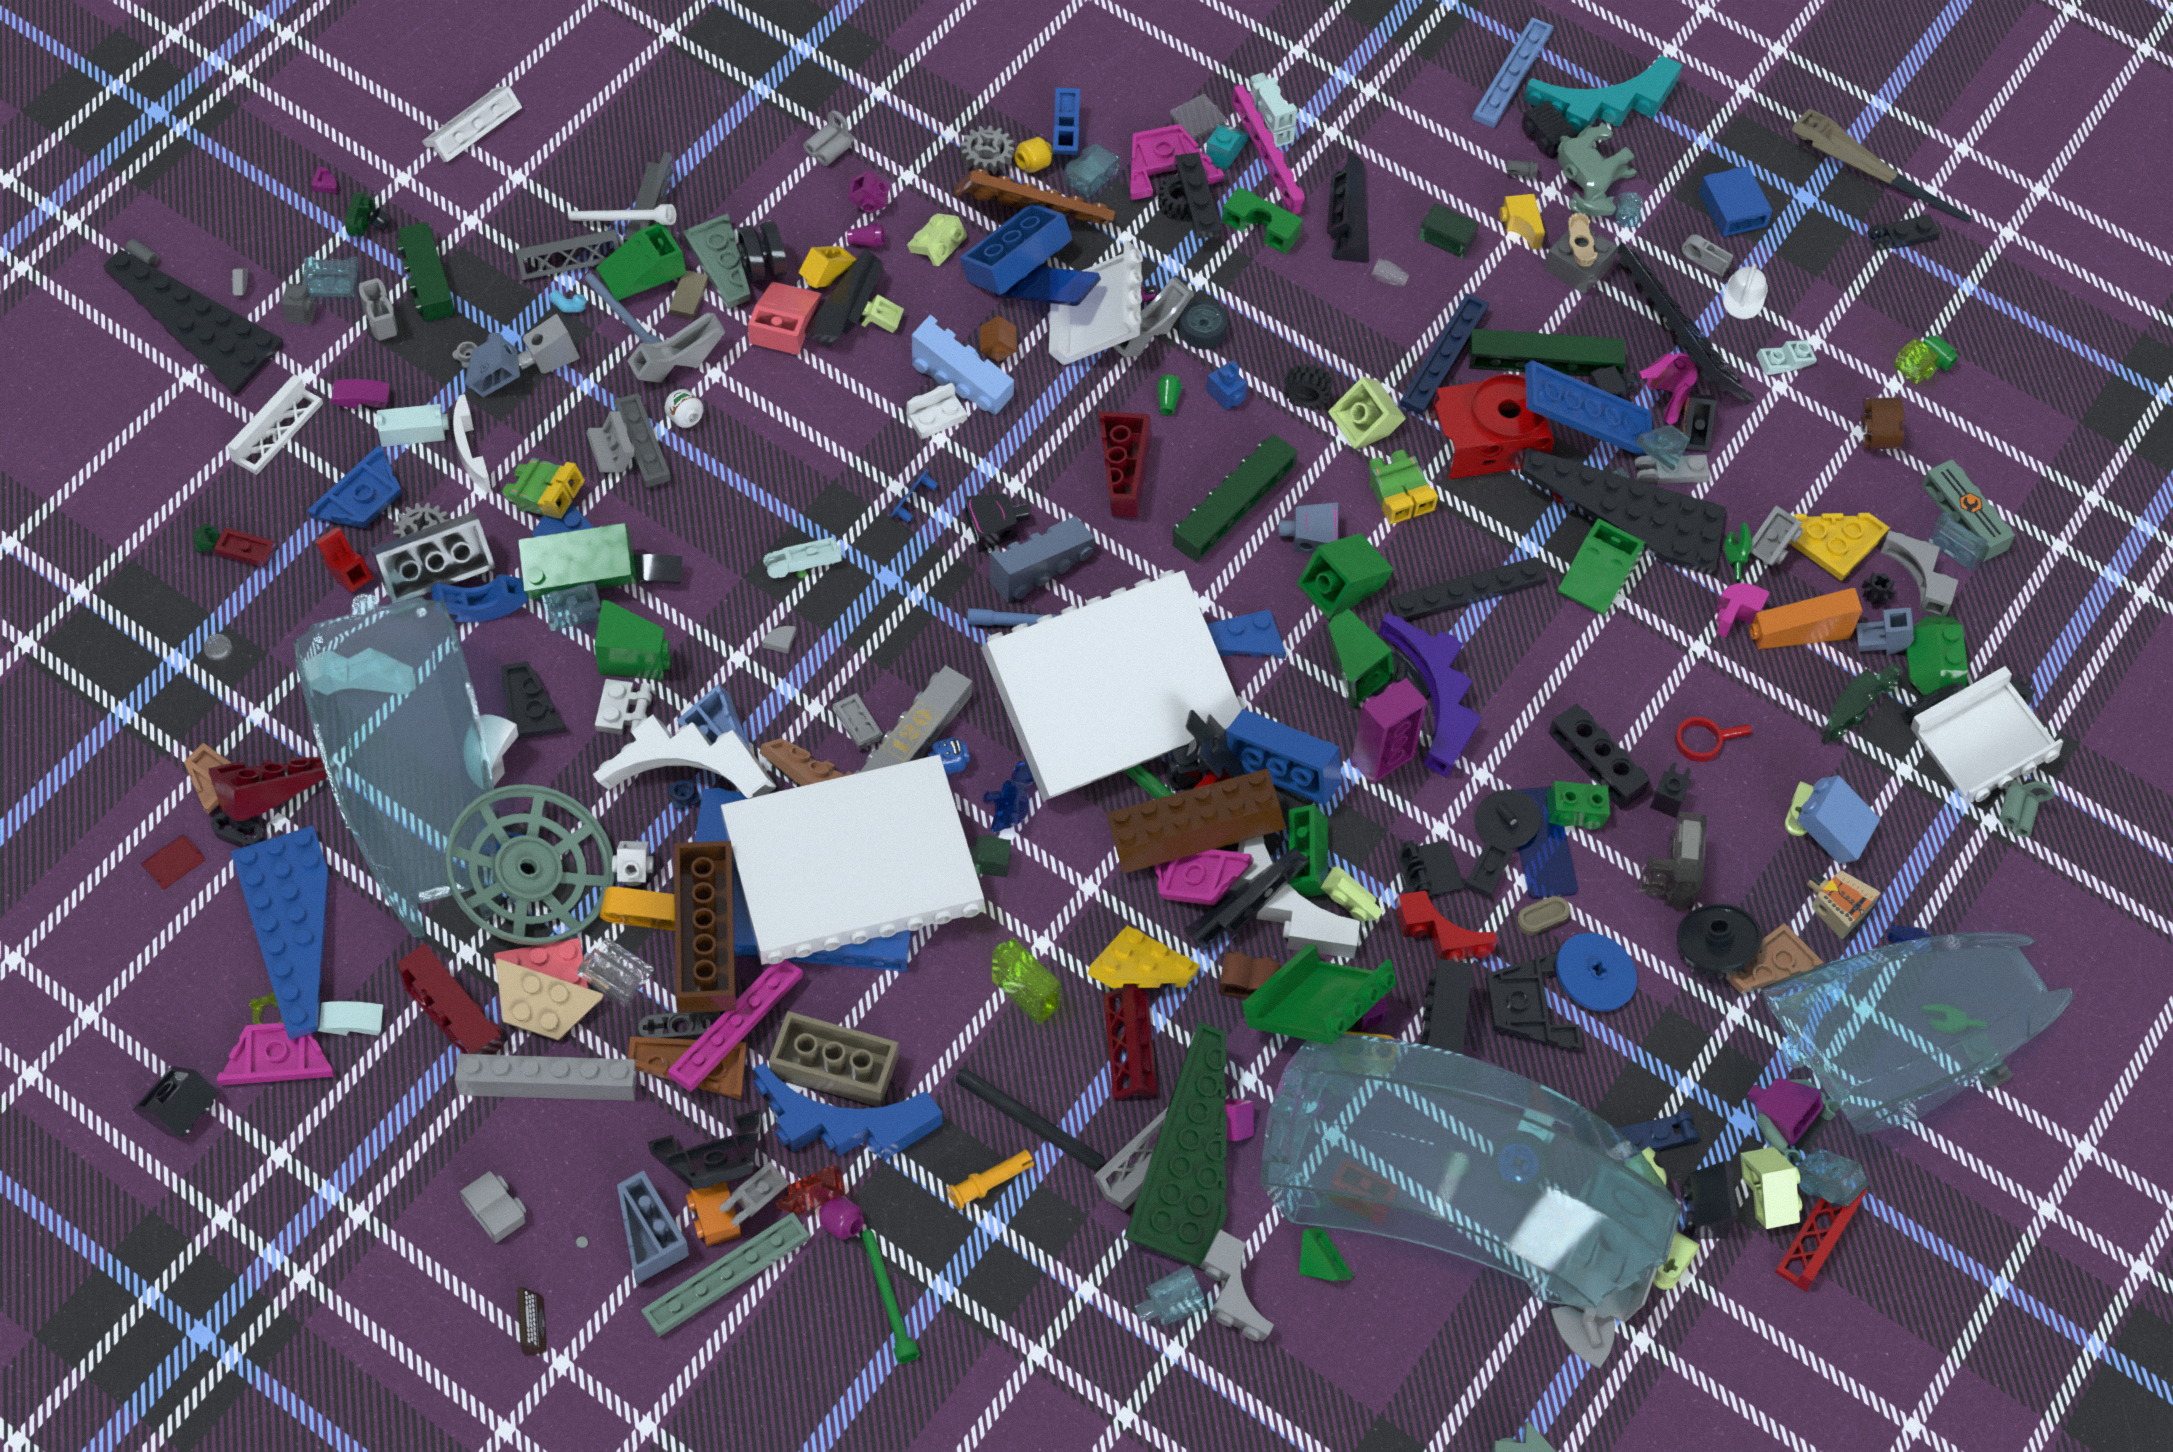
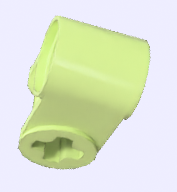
M1801 781L1793 796L1792 805L1785 820L1786 830L1795 836H1803L1807 833L1796 820L1802 812L1803 804L1809 799L1814 790V786Z
M1673 1230L1666 1243L1653 1279V1284L1662 1290L1673 1288L1685 1268H1688L1700 1244Z

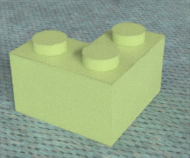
M1775 1147L1741 1153L1742 1178L1754 1193L1755 1218L1766 1229L1799 1223V1211L1802 1210V1201L1797 1192V1184L1800 1183V1174L1797 1167L1793 1166Z

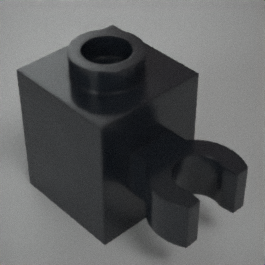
M1613 366L1599 368L1591 372L1588 384L1624 399L1626 393L1636 390L1634 383H1637L1639 380L1635 372L1620 377L1616 367Z
M1675 762L1672 763L1669 771H1664L1650 806L1651 809L1676 818L1691 782L1688 779L1691 769L1687 768L1682 775L1677 774L1675 771L1677 763Z

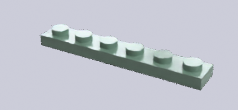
M792 1212L643 1308L641 1313L659 1338L810 1240V1235Z

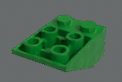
M660 223L639 230L596 267L597 272L616 301L686 275L683 253L666 226Z
M1598 518L1585 538L1557 592L1605 616L1638 564L1645 542Z

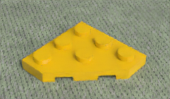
M1824 513L1818 517H1807V514H1795L1793 517L1803 522L1800 528L1804 531L1795 543L1790 541L1789 544L1842 581L1888 534L1890 527L1870 513H1858L1857 516H1843V513Z
M1127 925L1090 965L1087 975L1111 988H1122L1124 984H1137L1138 988H1159L1161 983H1173L1175 987H1186L1198 974L1201 965Z

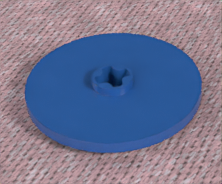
M1597 933L1577 934L1568 939L1557 954L1556 973L1564 991L1581 1006L1601 1012L1613 1011L1625 1005L1633 996L1637 986L1635 965L1626 950L1611 938ZM1593 968L1597 969V973L1600 974V976L1596 975V971L1593 970Z

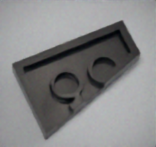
M529 662L501 665L508 720L517 724L518 737L515 740L567 732L566 726L562 719L560 720L555 707L545 694Z

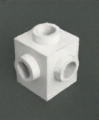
M620 841L617 848V856L613 855L612 872H617V882H624L625 885L637 886L642 882H646L648 874L653 873L654 867L653 856H649L648 842Z

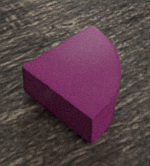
M318 166L311 183L312 191L337 194L338 187L334 176L327 168Z

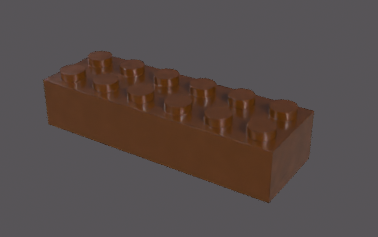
M1268 768L1106 813L1123 874L1286 829Z
M731 841L674 843L675 977L678 1013L736 1010L734 886Z

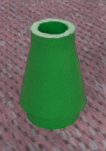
M1163 375L1160 377V381L1157 382L1159 412L1163 415H1173L1175 413V407L1182 389L1180 378L1177 376Z

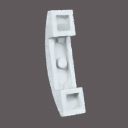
M463 394L457 400L453 417L454 434L459 457L472 481L485 493H490L492 491L483 456L472 458L465 432L474 429L465 394Z

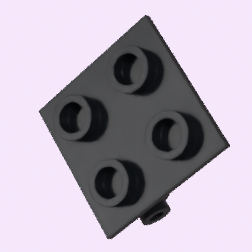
M1409 840L1403 844V850L1394 851L1408 893L1426 891L1429 897L1464 889L1447 840L1421 846L1415 844L1413 840Z

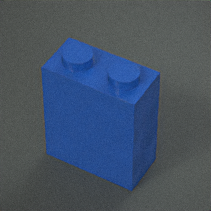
M1749 166L1733 168L1717 174L1712 173L1703 177L1699 194L1722 237L1768 226L1773 210Z

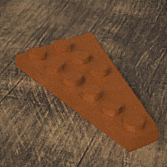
M975 169V171L967 174L955 185L953 195L961 197L963 192L971 193L976 200L981 201L996 198V202L1001 205L1021 209L1034 203L1064 215L1072 213L1074 214L1073 217L1077 220L1108 225L1112 222L1115 211L1108 209V206L1105 204L1085 203L1083 198L1077 196L1067 198L1061 196L1059 191L1051 189L1046 191L1039 190L1036 185L1031 183H1023L1021 185L1014 183L1010 177H993L989 175L988 171Z

